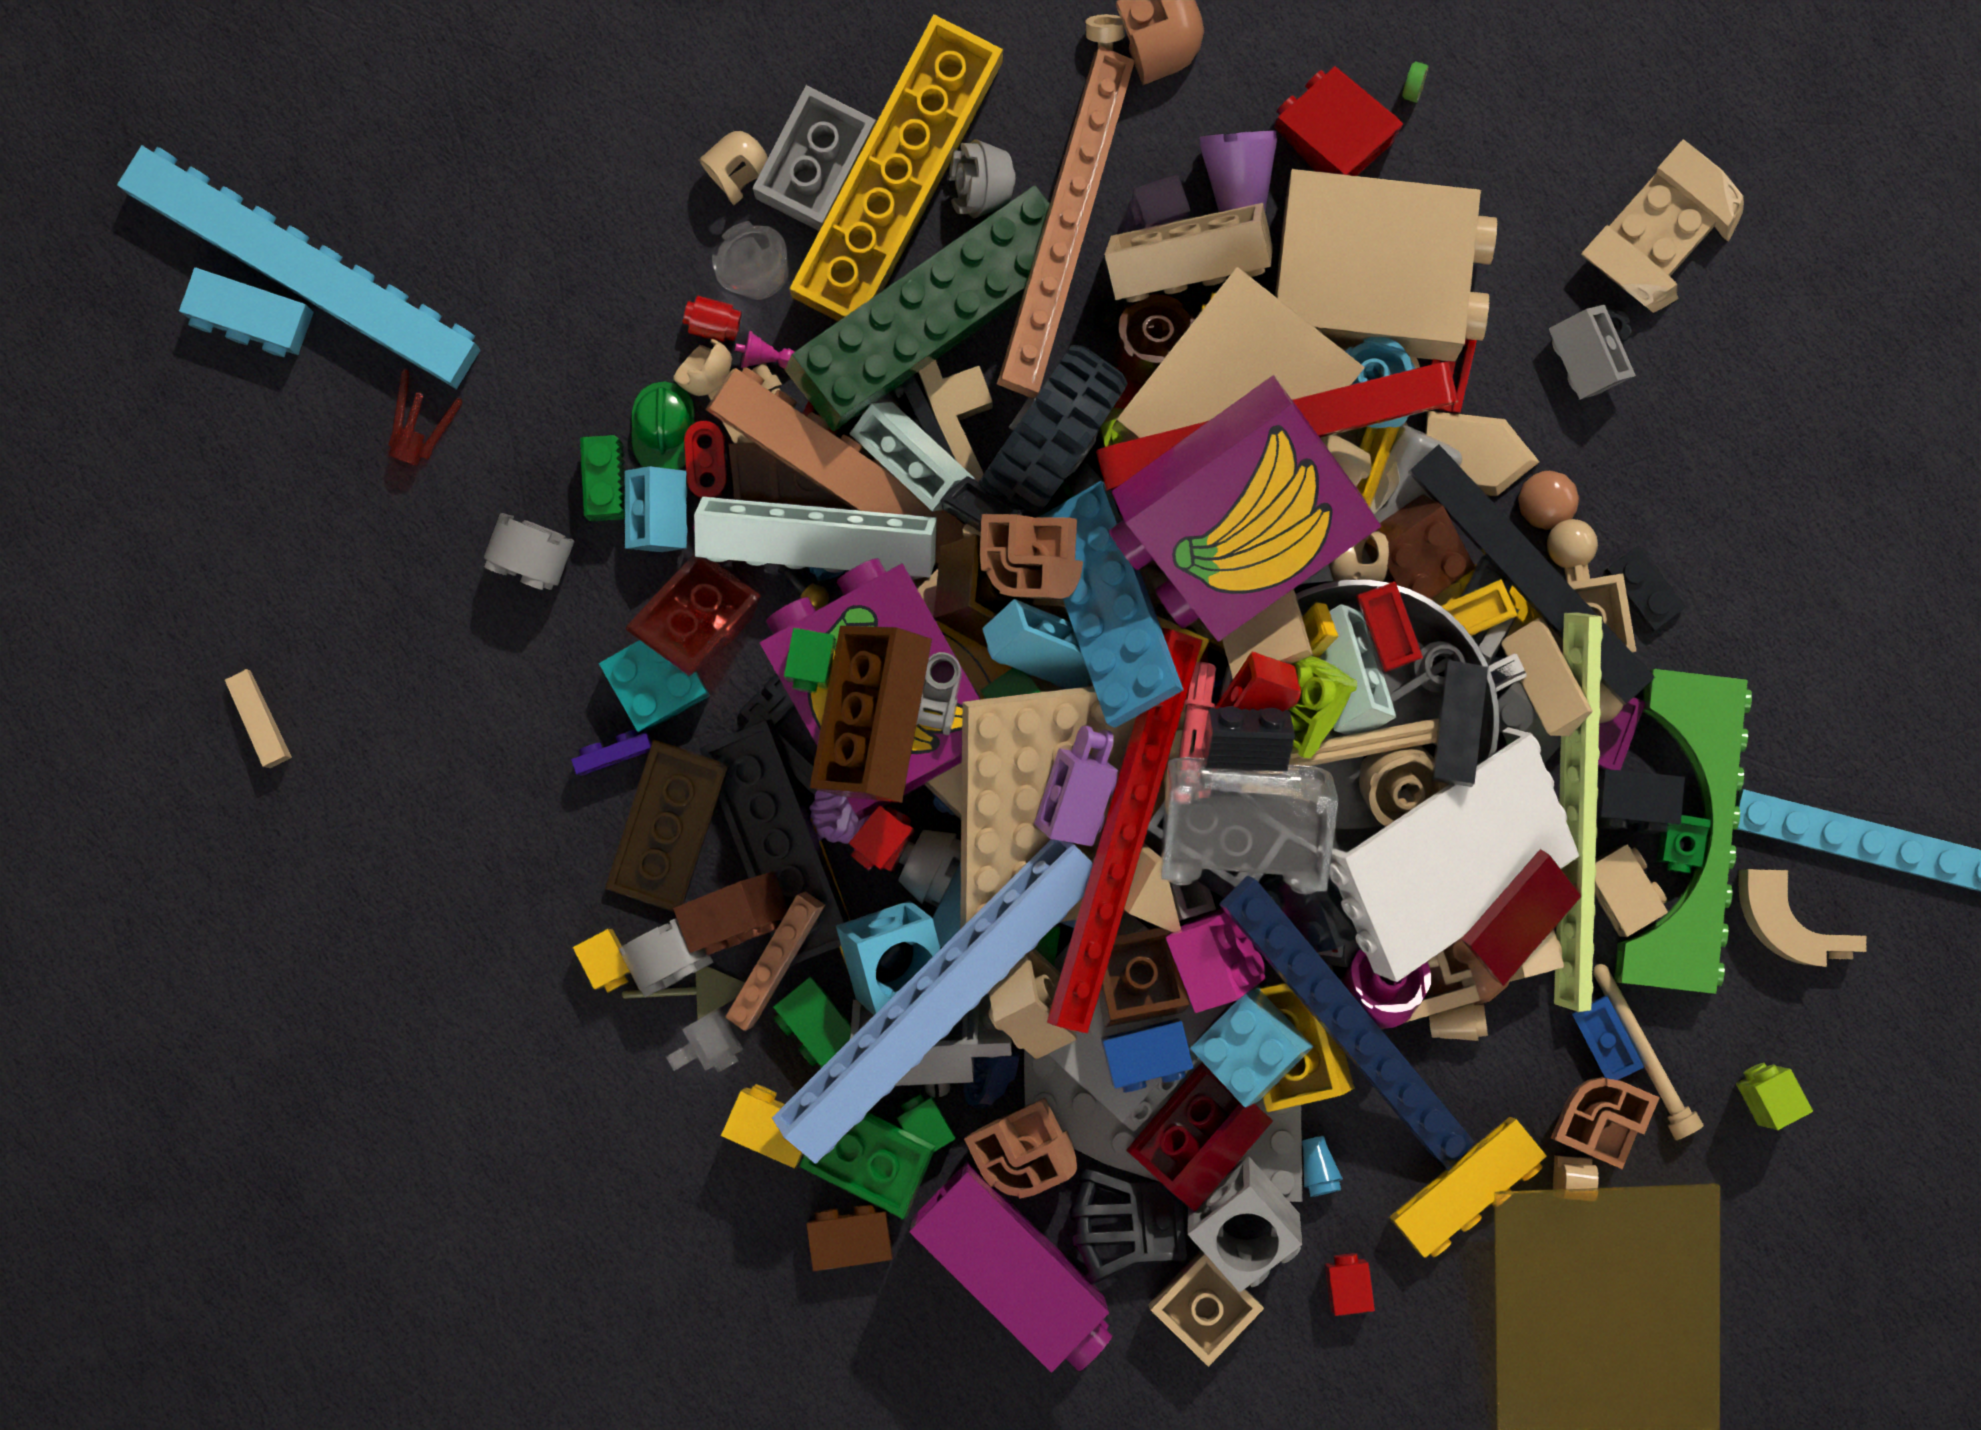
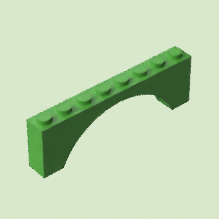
M1652 669L1649 671L1655 678L1644 687L1642 701H1645L1643 712L1662 725L1686 754L1700 787L1704 819L1711 820V824L1707 832L1702 867H1696L1688 886L1675 905L1647 930L1617 944L1614 980L1617 983L1716 994L1717 986H1722L1724 980V964L1719 962L1721 947H1725L1728 940V925L1723 922L1725 908H1729L1732 901V886L1727 884L1729 869H1733L1736 861V847L1731 845L1732 832L1737 830L1740 821V808L1735 806L1736 792L1741 791L1744 782V769L1739 767L1740 752H1745L1748 742V730L1743 728L1744 713H1749L1751 708L1752 692L1747 690L1748 680Z

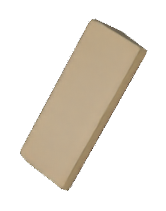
M1537 618L1506 637L1501 642V645L1507 657L1513 654L1518 655L1527 674L1520 682L1546 732L1551 736H1571L1593 711L1544 619Z

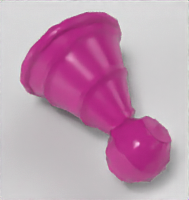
M752 331L748 332L745 345L736 343L734 350L743 353L741 368L778 361L779 366L785 369L791 354L795 352L790 348H784L778 352L761 340V338L754 335Z

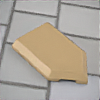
M1427 411L1425 434L1457 449L1462 456L1460 467L1487 496H1498L1539 463L1538 459L1505 419Z

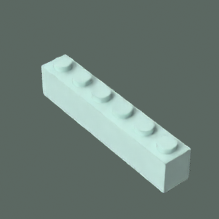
M702 497L694 514L695 557H705L713 562L738 560L746 561L748 564L756 566L772 563L783 564L791 569H801L804 567L824 568L828 572L836 573L851 570L866 561L879 558L886 572L903 563L911 579L916 580L923 577L930 578L936 561L937 517Z

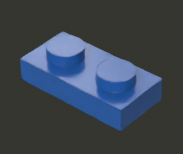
M1607 995L1593 1001L1590 1011L1572 1012L1605 1078L1619 1080L1644 1068Z

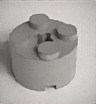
M500 513L484 558L487 560L484 567L502 575H507V573L514 576L517 573L521 574L520 582L543 590V588L552 590L553 585L559 584L574 540L567 539L564 535L526 520L520 523L513 520L514 516Z
M677 918L669 921L670 924L667 923L659 928L657 927L619 948L644 998L682 980L683 977L713 963L712 958L706 954L704 948L692 953L689 952Z

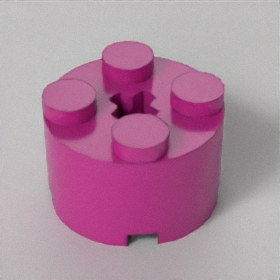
M1360 949L1346 969L1342 983L1379 1028H1392L1405 1023L1415 1013L1430 988L1431 971L1428 962H1425L1407 976L1395 982L1374 973L1366 953Z

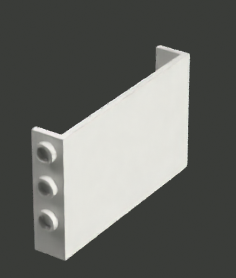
M1509 727L1502 732L1508 746L1477 766L1473 787L1449 784L1348 853L1332 847L1323 850L1329 865L1327 866L1328 875L1339 888L1343 898L1341 901L1342 908L1355 926L1358 933L1356 941L1361 950L1366 953L1374 973L1398 982L1462 938L1540 849L1548 853L1560 869L1579 857L1566 822L1567 814L1558 802L1553 789L1554 780L1545 768L1540 755V744L1532 733Z

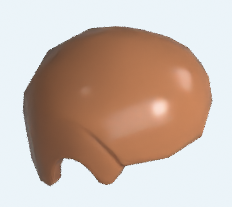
M1549 470L1536 473L1524 482L1518 502L1522 516L1530 525L1544 530H1552L1558 523L1574 517L1579 505V495L1576 485L1565 474Z

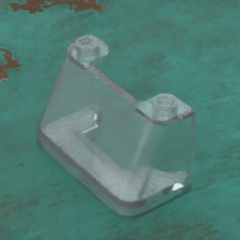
M1178 757L1169 760L1165 791L1160 867L1161 879L1168 880L1177 885H1188L1192 883V880L1201 877L1202 869L1281 874L1284 881L1291 886V889L1301 894L1327 891L1339 802L1332 774L1322 768L1301 765H1288L1287 772L1205 769L1204 758Z

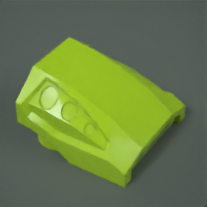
M1309 656L1290 664L1295 666L1298 682L1301 686V695L1297 704L1288 710L1291 713L1295 732L1293 746L1299 750L1298 755L1308 759L1319 750L1322 741L1339 719L1351 693L1357 689V681L1335 665L1315 656Z

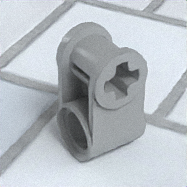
M939 652L929 657L916 726L920 724L942 729L945 735H950L958 702L957 695L962 678L959 662L953 655ZM947 662L954 667V676L949 682L938 683L932 679L931 671L937 663ZM929 710L937 713H942L943 715L940 716L936 714L927 713L924 711Z

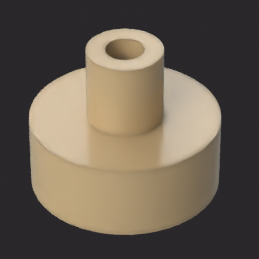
M1104 14L1092 16L1086 20V38L1098 42V47L1102 46L1113 51V42L1119 41L1125 36V27L1120 16Z

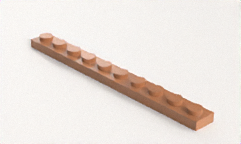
M1102 46L1098 47L1092 60L997 385L1033 399L1040 391L1135 62L1131 58Z

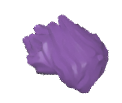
M817 790L815 800L809 808L811 810L810 817L813 820L812 823L816 827L818 840L820 841L825 838L832 843L839 841L849 844L850 840L872 815L870 814L858 820L846 797Z

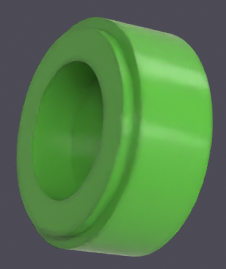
M1416 61L1412 63L1402 95L1405 100L1418 102L1429 65Z

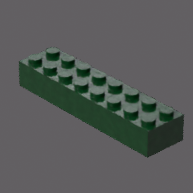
M1035 185L791 354L785 371L833 432L868 408L871 403L881 399L1023 298L1050 203Z

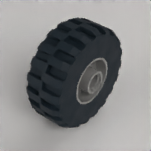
M1071 345L1037 397L1034 399L1029 397L1008 427L1013 432L979 480V484L984 491L1006 498L1009 502L1024 509L1026 516L1037 518L1064 479L1076 471L1096 442L1099 428L1128 384L1123 373L1084 346Z

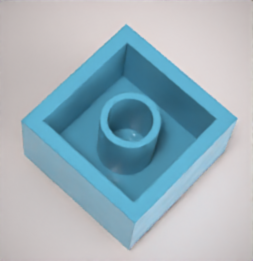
M1256 988L1237 1000L1190 1049L1246 1108L1260 1101L1314 1046L1259 988Z

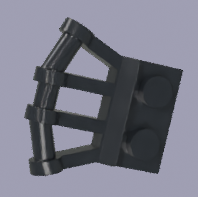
M1081 1170L1079 1181L1081 1182L1075 1206L1071 1208V1219L1076 1222L1077 1234L1073 1236V1246L1078 1248L1089 1271L1086 1276L1091 1285L1133 1265L1185 1263L1187 1253L1182 1200L1175 1196L1161 1182L1128 1183L1096 1171ZM1096 1188H1102L1128 1197V1204L1092 1205ZM1129 1217L1130 1231L1092 1233L1091 1219ZM1132 1244V1253L1103 1265L1094 1246Z

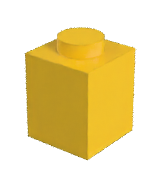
M607 929L573 947L594 990L605 987L607 993L626 984L628 980L625 975L630 973L619 951V948L622 946L613 929Z

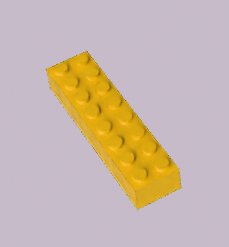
M933 14L789 288L793 299L836 321H840L884 290L951 162L953 151H957L1003 63V49Z

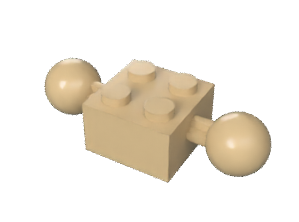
M1568 519L1558 523L1551 530L1547 539V550L1551 559L1557 565L1565 568L1567 583L1598 616H1602L1604 623L1632 653L1636 652L1623 574L1590 579L1588 563L1594 558L1598 548L1597 536L1594 530L1587 523L1577 519ZM1545 621L1563 654L1562 638ZM1600 681L1599 708L1601 716L1599 723H1606L1620 713L1623 704Z

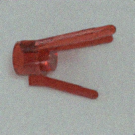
M404 369L399 384L393 432L388 444L391 446L388 456L418 466L421 457L429 460L434 445L452 421L463 402L462 399L457 398L426 443H422L425 435L414 432L423 399L422 393H416L406 427H402L409 380V371Z

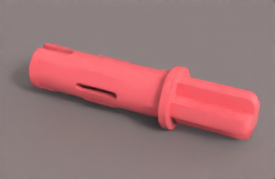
M1196 662L1188 690V697L1185 699L1186 711L1178 760L1177 782L1200 784L1204 759L1202 743L1208 710L1211 707L1215 708V704L1211 702L1216 667L1211 663ZM1193 732H1197L1194 752L1190 753Z

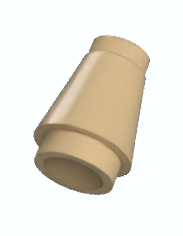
M1473 1002L1429 1015L1432 1038L1440 1037L1444 1039L1479 1041L1478 1037L1488 1036L1484 1004L1474 1005Z

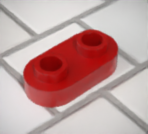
M699 421L687 429L684 437L687 483L692 493L700 499L702 497L718 498L727 486L724 436L719 427L714 423ZM703 436L712 438V445L707 449H702L698 446V441ZM710 474L715 477V482L711 487H703L701 485V479L704 475Z

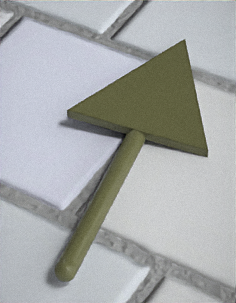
M706 966L695 972L696 987L667 988L659 990L648 997L697 995V1017L699 1020L736 999L745 982ZM639 990L623 991L621 994L624 999L644 998Z

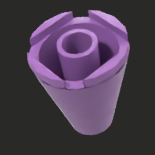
M1276 131L1200 136V149L1219 212L1263 203L1266 211L1277 143Z

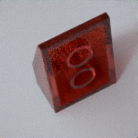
M694 553L627 625L626 630L690 677L728 646L751 621L761 595L716 562L710 561L705 557H695Z

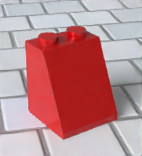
M1334 66L1326 74L1322 70L1316 73L1306 83L1305 87L1308 90L1301 97L1296 99L1294 96H1291L1277 109L1276 112L1279 116L1274 128L1315 172L1358 176L1394 143L1403 123Z

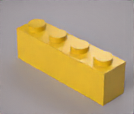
M1509 1117L1465 1153L1449 1171L1445 1170L1389 1218L1421 1256L1426 1258L1431 1254L1433 1257H1436L1450 1246L1452 1242L1449 1238L1460 1228L1465 1232L1476 1225L1482 1218L1479 1213L1490 1203L1495 1207L1506 1200L1512 1194L1510 1187L1522 1178L1524 1181H1527L1536 1175L1543 1167L1540 1162L1547 1156L1518 1120Z

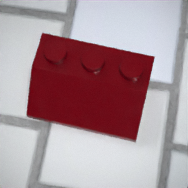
M1201 1062L1126 1151L1175 1196L1196 1212L1273 1120L1255 1104L1245 1108L1210 1069Z

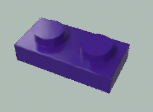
M635 729L616 736V744L603 748L601 742L579 749L580 756L571 759L576 774L583 776L650 752L652 746L650 735L647 733L640 735Z

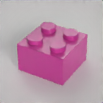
M1223 908L1192 918L1181 926V930L1172 932L1166 937L1195 1013L1239 1000L1265 979L1264 962L1261 955L1254 950L1252 942Z

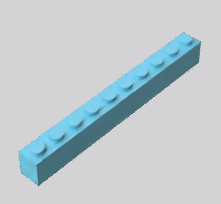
M141 145L117 184L128 195L455 389L458 388L480 352L479 347L472 342L475 337L474 334L457 324H454L452 329L439 322L442 316L424 304H421L419 309L413 307L406 302L409 296L388 284L386 289L381 288L373 283L376 277L362 267L355 265L352 270L340 263L343 257L330 248L322 245L317 250L307 244L309 237L298 229L289 225L285 231L273 224L277 218L259 206H256L252 211L241 205L243 198L227 187L223 186L220 191L208 185L211 179L190 166L187 172L175 165L178 159L163 149L157 147L152 152Z

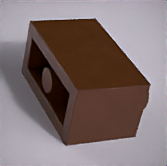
M872 1203L854 1206V1213L838 1215V1209L818 1211L814 1213L815 1219L808 1220L806 1223L813 1271L893 1259L887 1211L884 1209L878 1210V1207Z

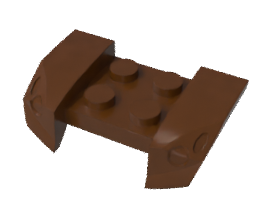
M846 435L856 441L851 435ZM754 442L728 444L733 500L852 510ZM864 447L859 452L871 461L875 458Z

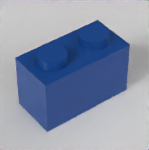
M1179 1018L1101 1037L1112 1085L1114 1088L1122 1087L1124 1093L1146 1088L1147 1080L1159 1077L1162 1078L1163 1083L1185 1078V1071L1194 1069L1184 1027Z

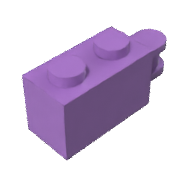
M1082 726L1077 733L1072 751L1058 749L1034 823L1050 839L1093 846L1096 835L1101 831L1104 824V811L1109 796L1113 794L1117 784L1116 775L1118 770L1107 762L1113 746V734L1111 731L1101 730L1098 733L1093 732L1092 727Z

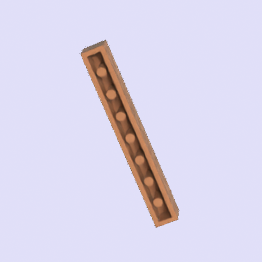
M744 367L742 372L737 368L731 370L705 410L852 510L937 517L936 561L934 564L936 567L939 566L940 547L964 538L962 530L965 524L945 510L931 511L876 458L871 461L859 453L863 447L844 434L840 439L827 431L829 426L824 419L812 412L805 416L794 407L797 402L789 395L780 390L773 394L761 386L765 380L754 371Z

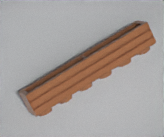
M806 891L797 894L725 1018L745 1031L754 1027L821 914L825 904Z

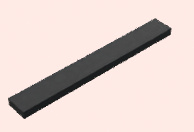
M1440 444L1408 472L1434 501L1444 506L1451 520L1562 640L1564 613H1583L1598 616ZM1602 620L1601 682L1625 705L1655 677Z

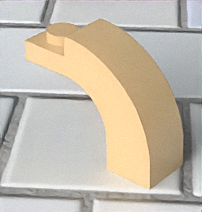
M1739 870V898L1744 917L1756 937L1775 954L1794 963L1826 967L1827 951H1829V959H1853V951L1866 952V936L1818 934L1806 929L1796 920L1788 903V870Z

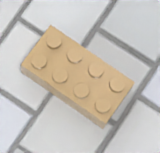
M1259 203L1113 235L1110 237L1105 258L1115 300L1126 298L1127 302H1136L1148 298L1150 292L1164 290L1165 294H1174L1188 288L1187 284L1202 281L1204 286L1222 283L1226 280V276L1231 275L1236 267L1240 268L1250 277L1260 275L1265 272L1264 268L1271 267L1273 246L1264 205Z

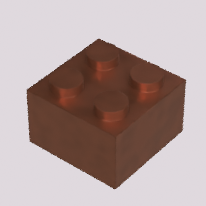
M1424 494L1380 523L1382 527L1374 531L1384 534L1388 541V565L1383 582L1390 583L1395 581L1398 586L1411 589L1429 599H1432L1476 568L1444 506ZM1370 537L1366 540L1364 548L1374 563L1378 558V552L1374 541Z
M774 871L737 882L673 908L689 952L692 953L704 948L707 955L776 930L779 927L777 921L783 919L789 910Z

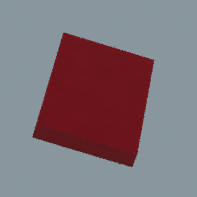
M1540 849L1461 940L1493 979L1504 986L1582 896L1554 859Z

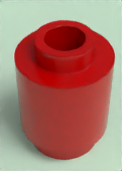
M697 296L695 303L687 302L682 323L689 325V334L714 339L723 343L726 339L735 341L741 322L742 311L734 309L732 304Z

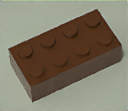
M840 626L809 788L846 798L902 803L929 661L931 638L897 627Z

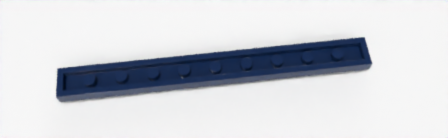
M1247 875L1219 905L1437 1163L1449 1171L1475 1143L1474 1140L1259 882Z

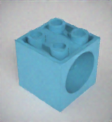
M911 901L836 925L855 997L873 1015L940 950L932 917ZM901 942L912 945V960L902 976L886 983L876 979L877 964L887 949Z

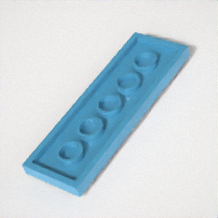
M1100 481L1038 517L1077 519L1075 560L1083 561L1082 572L1076 589L1069 597L1063 598L1106 723L1116 728L1183 691L1140 570L1137 571L1129 563L1109 533L1112 527L1121 522V518L1111 491H1106L1104 482Z

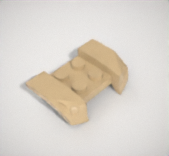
M1683 139L1660 164L1651 180L1611 225L1604 227L1581 255L1654 313L1678 299L1677 283L1670 276L1714 226L1721 236L1729 242L1743 213V195L1723 170Z

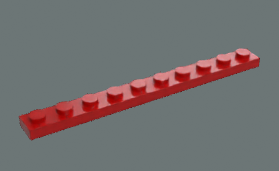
M1162 628V633L1183 691L1136 716L1047 1023L1057 1027L1088 1034L1203 640L1167 628Z

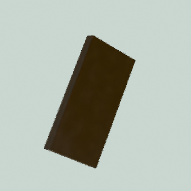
M658 740L653 741L605 889L674 912L673 908L684 904L729 768L728 764Z

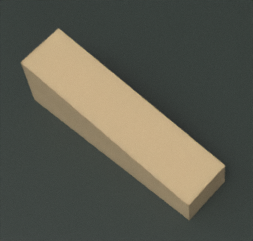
M246 669L225 679L262 766L272 768L292 758L251 671Z

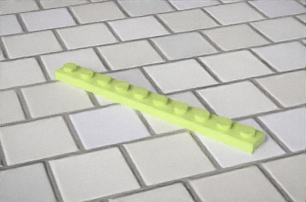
M1564 613L1563 656L1593 712L1571 736H1561L1559 804L1567 814L1566 822L1579 853V857L1561 868V870L1582 897L1556 925V938L1562 947L1564 967L1555 970L1554 1004L1577 1012L1591 1010L1593 993L1592 966L1594 954L1597 780L1600 755L1598 743L1599 720L1601 716L1599 706L1600 681L1602 677L1601 641L1603 632L1602 616Z

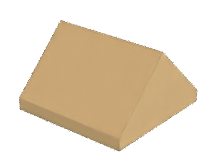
M1143 843L1124 910L1133 916L1173 933L1181 930L1164 860Z

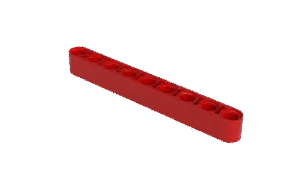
M1449 362L1432 364L1292 400L1320 438L1459 402ZM1208 421L1096 450L1106 491L1114 490Z

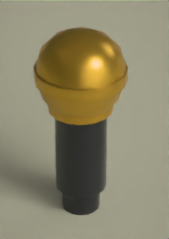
M785 565L778 569L782 579L801 595V598L808 597L816 611L827 605L829 594L824 587L814 583L811 584L797 570L788 568Z

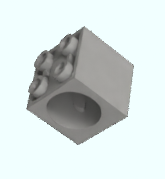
M1249 1156L1226 1175L1196 1212L1188 1206V1235L1239 1292H1242L1249 1285L1255 1287L1262 1283L1269 1275L1271 1268L1279 1262H1289L1301 1249L1300 1213ZM1247 1213L1265 1218L1271 1223L1270 1230L1263 1236L1256 1239L1243 1240L1226 1233L1223 1230V1224L1236 1215Z

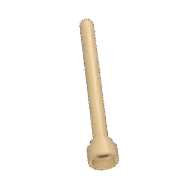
M1603 964L1596 965L1593 969V975L1604 995H1607L1649 1077L1670 1113L1668 1116L1670 1121L1668 1127L1675 1140H1679L1698 1131L1704 1125L1697 1112H1691L1689 1106L1684 1107L1607 966Z

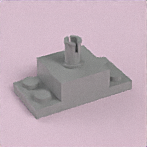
M985 994L979 1004L972 1010H969L952 1027L950 1033L940 1039L924 1055L921 1062L911 1068L895 1086L925 1084V1092L929 1096L935 1097V1084H938L939 1097H942L950 1091V1083L973 1082L974 1057L993 1058L997 1056H1011L1012 1038L1003 1030L996 1029L990 1020L988 1013L989 1008H991L989 994ZM853 1000L850 1039L874 1016L858 1000Z

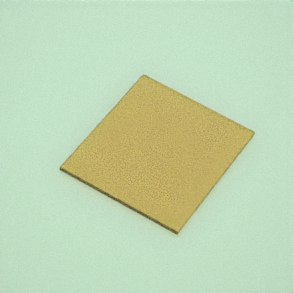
M1710 1183L1494 1192L1497 1430H1720V1185Z

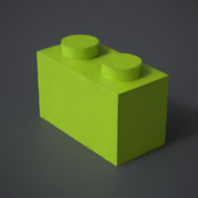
M1760 1063L1743 1072L1746 1078L1736 1083L1759 1126L1780 1130L1813 1112L1790 1068L1775 1066V1064L1766 1066L1765 1063Z

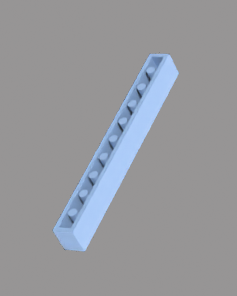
M1051 839L772 1117L784 1138L815 1164L825 1154L832 1151L837 1142L854 1125L860 1123L866 1113L883 1096L889 1094L895 1084L911 1068L917 1066L924 1055L940 1039L946 1037L952 1030V1027L969 1010L975 1008L981 1001V998L998 981L1003 980L1008 975L1010 969L1026 953L1032 951L1037 946L1039 940L1055 924H1058L1066 917L1068 911L1084 897L1093 862L1074 843Z

